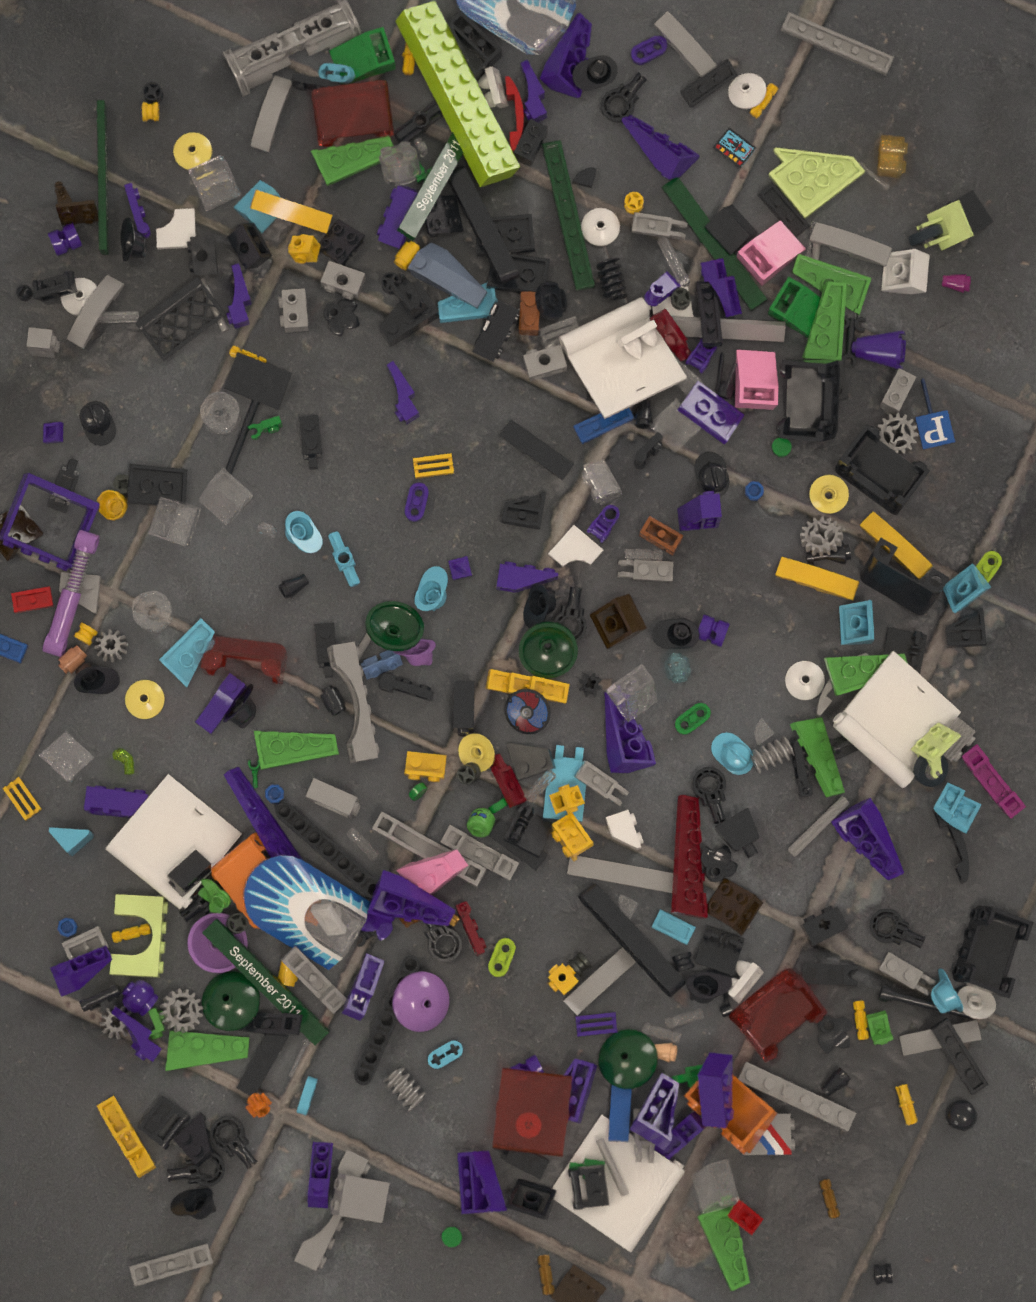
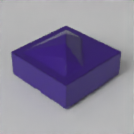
M44 423L43 443L63 442L64 423Z
M467 556L448 561L453 581L472 576Z

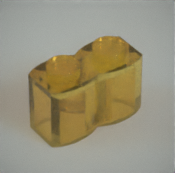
M881 135L877 176L900 178L902 173L906 172V161H903V154H907L908 143H905V137Z

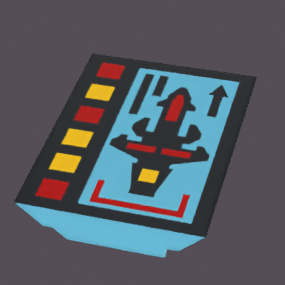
M730 127L713 147V149L739 168L746 163L757 148Z

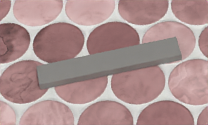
M790 12L781 28V31L885 76L894 59L889 54Z
M672 316L686 337L702 338L700 317ZM720 319L722 339L784 342L785 322Z
M577 856V860L574 862L571 857L569 860L567 875L672 894L673 873L582 856Z

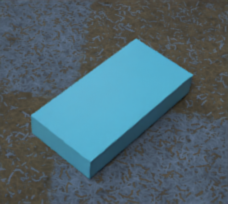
M660 909L651 928L687 945L696 927Z

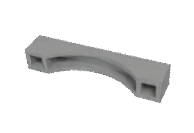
M355 642L332 645L327 648L330 666L345 682L354 705V726L346 744L350 764L374 760L378 758L379 747L375 743V727L370 720L371 707L367 704L366 700L367 688L363 685V668L359 665L358 660L360 656L359 649L355 646Z
M384 812L380 813L372 828L375 833L423 859L451 851ZM463 857L469 866L456 875V877L477 888L487 870L470 859Z
M748 1062L744 1063L737 1078L744 1085L794 1106L845 1132L849 1131L856 1112Z
M346 1150L338 1170L339 1174L361 1178L362 1175H367L371 1165L368 1164V1159L350 1150ZM333 1215L329 1223L319 1233L304 1241L294 1261L314 1271H317L318 1268L322 1269L327 1260V1257H324L327 1249H332L336 1241L333 1236L336 1230L340 1232L345 1222L342 1220L343 1216Z

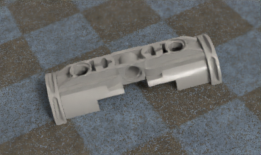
M335 0V5L294 23V27L281 33H272L233 52L231 49L223 51L222 55L234 74L242 96L250 94V89L272 80V73L291 65L288 56L303 49H306L308 55L311 56L328 47L331 50L361 35V29L347 0ZM329 19L332 25L329 28H324L321 26L322 20ZM316 23H318L319 32L315 26ZM307 28L312 30V35L305 33ZM272 44L277 46V51L271 49ZM264 47L266 48V51L268 53L267 56L265 55V51L263 49ZM254 51L262 53V57L259 60L252 59L251 54Z

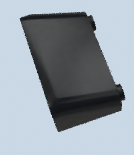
M782 360L779 372L784 379H787L786 417L778 423L779 438L817 442L834 439L838 431L839 362L834 360Z
M866 424L839 459L835 471L888 512L898 515L930 470L921 461L910 463L880 441V431L877 428Z

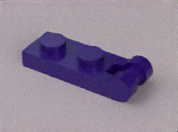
M132 183L125 184L124 187L137 230L147 239L150 237L151 231L148 224L143 221V217H146L143 205H138L137 200L141 199L138 189L133 188Z

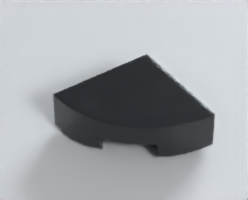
M586 168L580 171L575 176L573 184L592 188L597 168Z

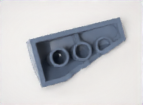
M432 242L416 253L408 267L413 277L477 309L487 294V291L448 250Z

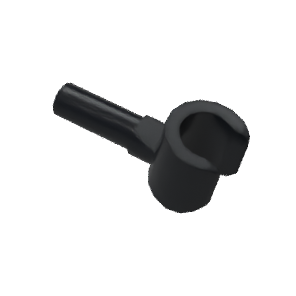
M728 992L723 994L725 1005L719 1007L723 1017L732 1014Z

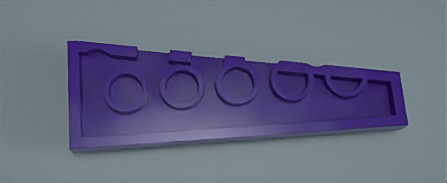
M236 767L227 771L224 776L270 857L292 856L303 860L241 769Z

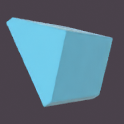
M260 180L235 205L234 209L249 223H255L257 229L262 234L278 217L250 208L255 190L280 197V195L273 187Z
M972 563L946 583L943 590L952 611L957 613L988 591L991 586Z
M872 600L839 606L841 645L872 644L874 641Z
M49 828L50 834L71 856L76 854L94 838V834L89 830Z

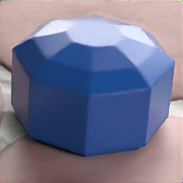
M751 481L746 485L745 496L750 501H758L763 496L764 487L759 482Z
M270 785L265 790V798L271 804H279L284 799V790L279 785Z
M64 918L59 921L57 929L61 936L70 938L76 934L78 925L74 919Z

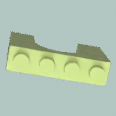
M116 894L114 914L116 916H132L145 919L152 928L153 937L150 946L140 954H111L110 974L116 976L160 978V974L164 972V962H161V954H165L166 943L162 942L163 934L167 932V922H164V914H168V902H165L164 897Z

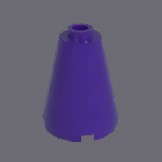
M900 330L859 337L856 342L853 341L852 353H855L857 358L895 369H903L900 362L905 361L906 340H902V335H906V333Z

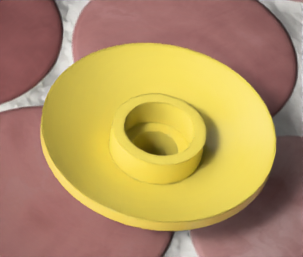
M187 133L176 141L173 152L176 162L181 167L187 170H198L206 166L210 161L212 147L205 136L199 133ZM195 147L196 149L194 152H190L189 148Z
M824 475L813 482L809 496L812 505L818 511L832 514L844 508L848 501L849 491L845 482L839 477ZM826 493H831V494H832V498H831V499H827V498L825 497V494H826Z
M150 680L135 682L129 687L125 696V704L128 711L140 719H150L158 715L165 702L161 687ZM143 695L148 697L146 702L141 701Z
M472 733L465 736L459 744L458 752L463 765L470 762L476 763L480 767L481 772L492 766L495 752L493 745L485 736Z

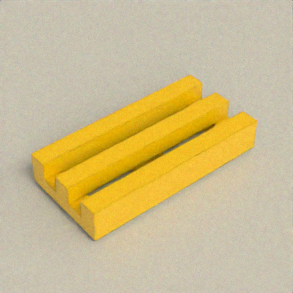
M452 453L413 458L415 479L454 474ZM446 459H448V462L432 463V464H425V465H418V464H417V463H423V462H431V461H438V460H446ZM445 466H449V468H450V469H446V470H438V471H430V472H422V473H419V472H418V470H422V469L438 468V467H445Z
M20 777L3 788L25 821L42 810ZM18 783L24 790L28 798L31 800L33 805L36 807V809L32 810V808L29 806L25 798L22 796V794L16 787ZM11 788L14 790V792L22 801L26 809L29 811V814L26 815V813L21 808L19 803L16 801L12 793L9 791Z

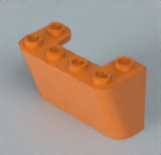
M253 833L212 866L211 875L235 902L237 909L246 916L249 924L253 928L260 929L249 917L244 902L245 887L251 873L257 866L267 860L262 854L266 848L258 834Z
M732 1074V1108L734 1115L727 1127L721 1128L723 1131L720 1134L743 1154L746 1152L750 1154L778 1113ZM697 1081L685 1094V1097L689 1100L687 1104L701 1116L699 1083Z

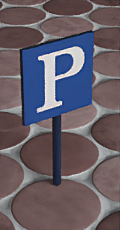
M922 378L921 383L929 412L928 415L915 417L922 448L928 449L954 443L955 439L948 410L933 413L925 379Z

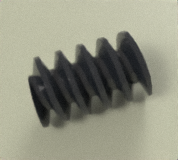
M609 258L597 264V269L600 270L598 272V276L601 277L600 284L603 285L601 290L605 292L603 294V299L616 301L628 297L627 294L621 293L626 290V287L620 286V284L625 282L624 279H618V277L623 275V272H617V269L622 266L615 264V262L620 260L619 258Z

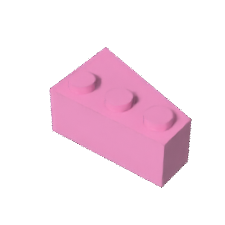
M456 849L434 857L408 863L396 871L400 876L433 895L469 865Z

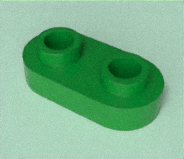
M704 703L695 704L676 719V731L681 735L692 733L708 721L711 714L710 708ZM697 711H703L704 716L698 717ZM681 723H688V728L683 729Z

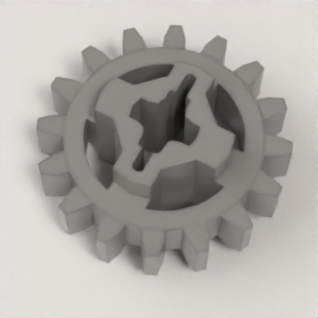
M899 413L896 414L895 418L889 414V420L883 418V425L878 424L877 426L881 430L879 434L881 436L880 441L896 453L901 451L905 455V449L907 448L911 451L912 447L910 444L916 445L917 443L913 439L918 437V433H914L917 426L911 425L913 419L906 420V414L903 418H900ZM899 422L896 426H888L890 423ZM905 425L910 431V436L904 430ZM901 427L900 435L902 437L898 436L895 442H893L894 434L892 432H896ZM884 433L885 435H888L890 439L889 444L886 442L884 438ZM898 443H906L901 447H895Z
M821 517L819 521L813 518V523L807 521V527H802V533H800L802 547H805L806 552L812 550L813 556L816 553H819L820 557L823 556V553H827L829 556L831 550L837 552V546L842 545V527L838 526L837 521L832 523L831 518H828L827 521L824 520V517Z
M177 989L175 992L168 993V996L163 998L165 1003L160 1005L164 1011L159 1014L165 1016L162 1022H168L167 1028L174 1027V1032H178L180 1029L182 1033L193 1030L194 1025L200 1024L198 1019L203 1017L199 1013V1010L203 1009V1007L198 1006L201 1000L194 999L195 993L188 995V989L183 992L181 989ZM176 998H181V999H184V1000H183V1001H179V1000H175V999H176ZM181 1020L184 1021V1022L187 1021L188 1023L182 1024V1023H179V1021H181Z

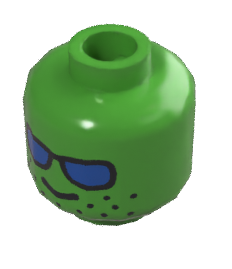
M477 808L472 811L467 821V829L475 837H486L492 831L495 817L490 810Z

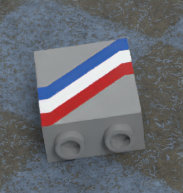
M777 1114L750 1154L748 1152L742 1153V1155H791V1151H795V1139L791 1138V1130H794L795 1123L794 1118H791V1114Z

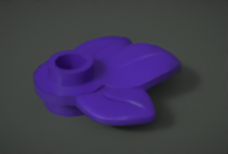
M367 913V918H363L360 929L365 932L376 931L378 939L382 941L391 934L393 930L392 922L396 917H393V920Z

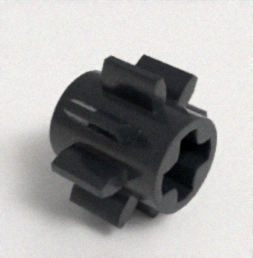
M585 673V680H579V683L583 684L579 691L584 690L586 697L592 693L596 697V690H602V687L598 686L602 679L597 680L595 673L589 677ZM587 681L595 682L594 689L586 688Z

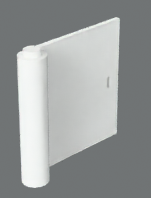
M642 297L558 337L564 353L604 419L687 379V376L656 328H654L657 334L655 346L646 344L638 337L642 348L640 359L633 357L623 346L620 347L617 340L650 322L649 310H651V306Z
M892 651L844 711L834 717L833 727L896 784L904 788L915 776L913 773L914 765L918 759L917 754L913 753L910 749L937 723L949 727L961 711L897 653Z
M168 774L105 850L178 909L182 907L186 909L193 901L190 897L200 886L201 881L186 895L181 897L168 883L170 880L167 878V875L194 850L203 855L211 863V867L224 857L242 833Z
M601 1114L570 1162L582 1164L585 1162V1158L605 1161L596 1143L597 1140L603 1138L629 1193L621 1197L605 1162L610 1204L608 1206L574 1210L571 1177L568 1176L569 1162L552 1187V1189L557 1190L554 1200L626 1250L632 1252L685 1173L682 1170L684 1165L675 1159L673 1162L669 1161L655 1150L654 1162L649 1163L647 1159L648 1148H642L641 1162H636L634 1136L629 1133V1143L609 1142V1119ZM580 1175L579 1182L582 1200L588 1199L585 1179H582V1175Z

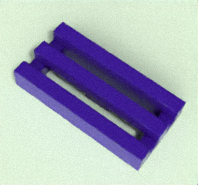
M615 1012L575 1017L578 1037L617 1032ZM612 1017V1021L580 1024V1020ZM613 1026V1029L581 1032V1028Z

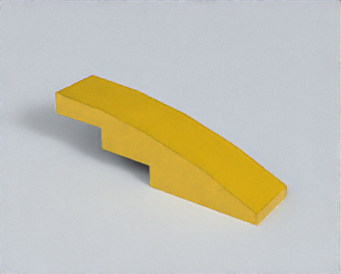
M255 190L250 206L251 209L323 233H327L332 218L331 214L259 190Z
M874 511L860 524L861 529L873 537L876 543H878L880 538H883L898 547L892 558L917 579L920 580L933 567L914 546ZM881 546L890 554V549L887 546Z
M781 557L775 574L779 578L794 581L799 585L814 588L819 592L849 600H854L859 581L785 557Z
M489 669L485 689L512 694L520 689H532L542 694L547 701L566 704L570 684L536 676L530 677Z
M113 1095L97 1105L114 1139L118 1142L136 1175L140 1178L155 1169L156 1166L115 1096Z

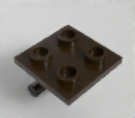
M60 181L55 183V194L57 195L58 202L56 210L61 225L71 223L74 225L81 223L93 224L94 222H99L95 200L73 202L63 183Z

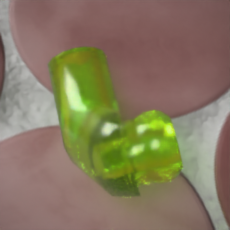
M119 748L115 750L112 756L115 760H119L124 764L125 775L135 774L133 756L125 749Z

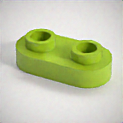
M989 551L984 554L977 564V569L988 583L1001 566L1002 558L997 552ZM988 559H993L994 565H989Z
M503 938L495 946L488 965L489 972L495 977L504 976L509 969L516 949L511 939ZM508 945L509 951L503 952L502 946ZM496 964L502 965V969L500 971L495 970L494 967Z

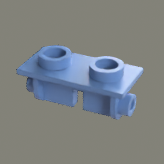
M387 650L380 653L382 660L378 661L376 655L363 660V663H360L363 668L366 679L378 677L383 672L394 670L398 666L403 665L400 655Z

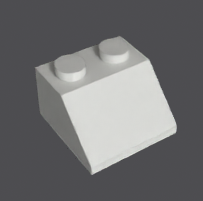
M917 249L891 252L886 267L883 266L881 291L902 294L925 293L927 289L929 254Z

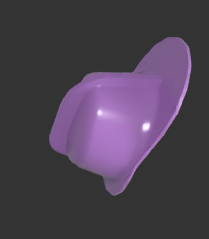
M421 639L415 647L409 650L393 652L405 656L407 661L413 666L431 665L432 651L435 649L436 643L432 640Z

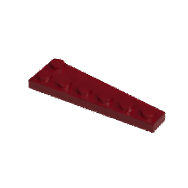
M679 795L677 802L671 913L705 919L708 918L706 893L703 890L705 873H702L700 843L702 842V835L700 830L699 798Z

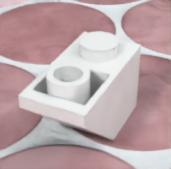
M629 810L606 817L605 820L613 839L635 850L641 849L643 839L640 832L636 833L634 825H637L633 813L630 814Z

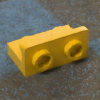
M407 751L404 774L410 780H420V777L428 778L429 782H440V779L444 780L447 755Z
M573 813L567 814L552 824V837L556 842L560 841L563 846V853L567 858L571 857L573 862L577 860V855L594 846L593 841Z

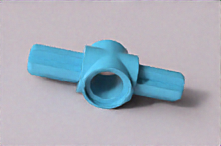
M338 531L329 534L328 538L334 549L332 555L339 571L344 573L350 587L358 585L360 580L354 569L356 563L349 547H345ZM342 555H347L350 558L345 564L339 562V558Z

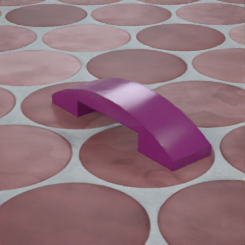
M977 744L961 756L980 785L1010 819L1026 807L1018 795L1009 788L988 761V757Z

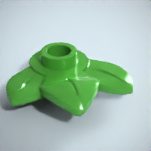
M209 879L201 880L203 888L198 892V895L210 903L209 910L211 913H221L224 908L231 904L228 893L220 890Z

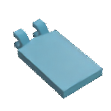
M556 745L555 759H553L556 768L549 770L547 773L543 818L559 820L567 815L566 811L555 814L549 795L558 792V788L569 784L570 787L578 785L585 801L586 785L574 777L583 764L584 748L576 747L575 758L563 757L564 746ZM584 804L578 806V811L573 812L579 822L583 821Z

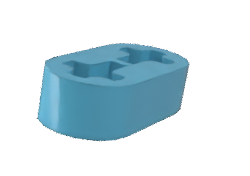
M325 63L319 68V77L331 80V82L350 83L355 76L353 68L346 65ZM326 71H334L333 74L326 75ZM340 72H348L347 76H340Z
M450 1041L432 1051L428 1056L429 1065L434 1069H439L459 1058L463 1053L461 1043ZM453 1044L460 1047L457 1050V1055L454 1053L446 1055V1052L451 1049L450 1045ZM434 1054H436L437 1056H440L442 1054L445 1055V1057L440 1060V1065H437L436 1063H431Z
M310 1076L307 1077L297 1113L307 1115L318 1079Z

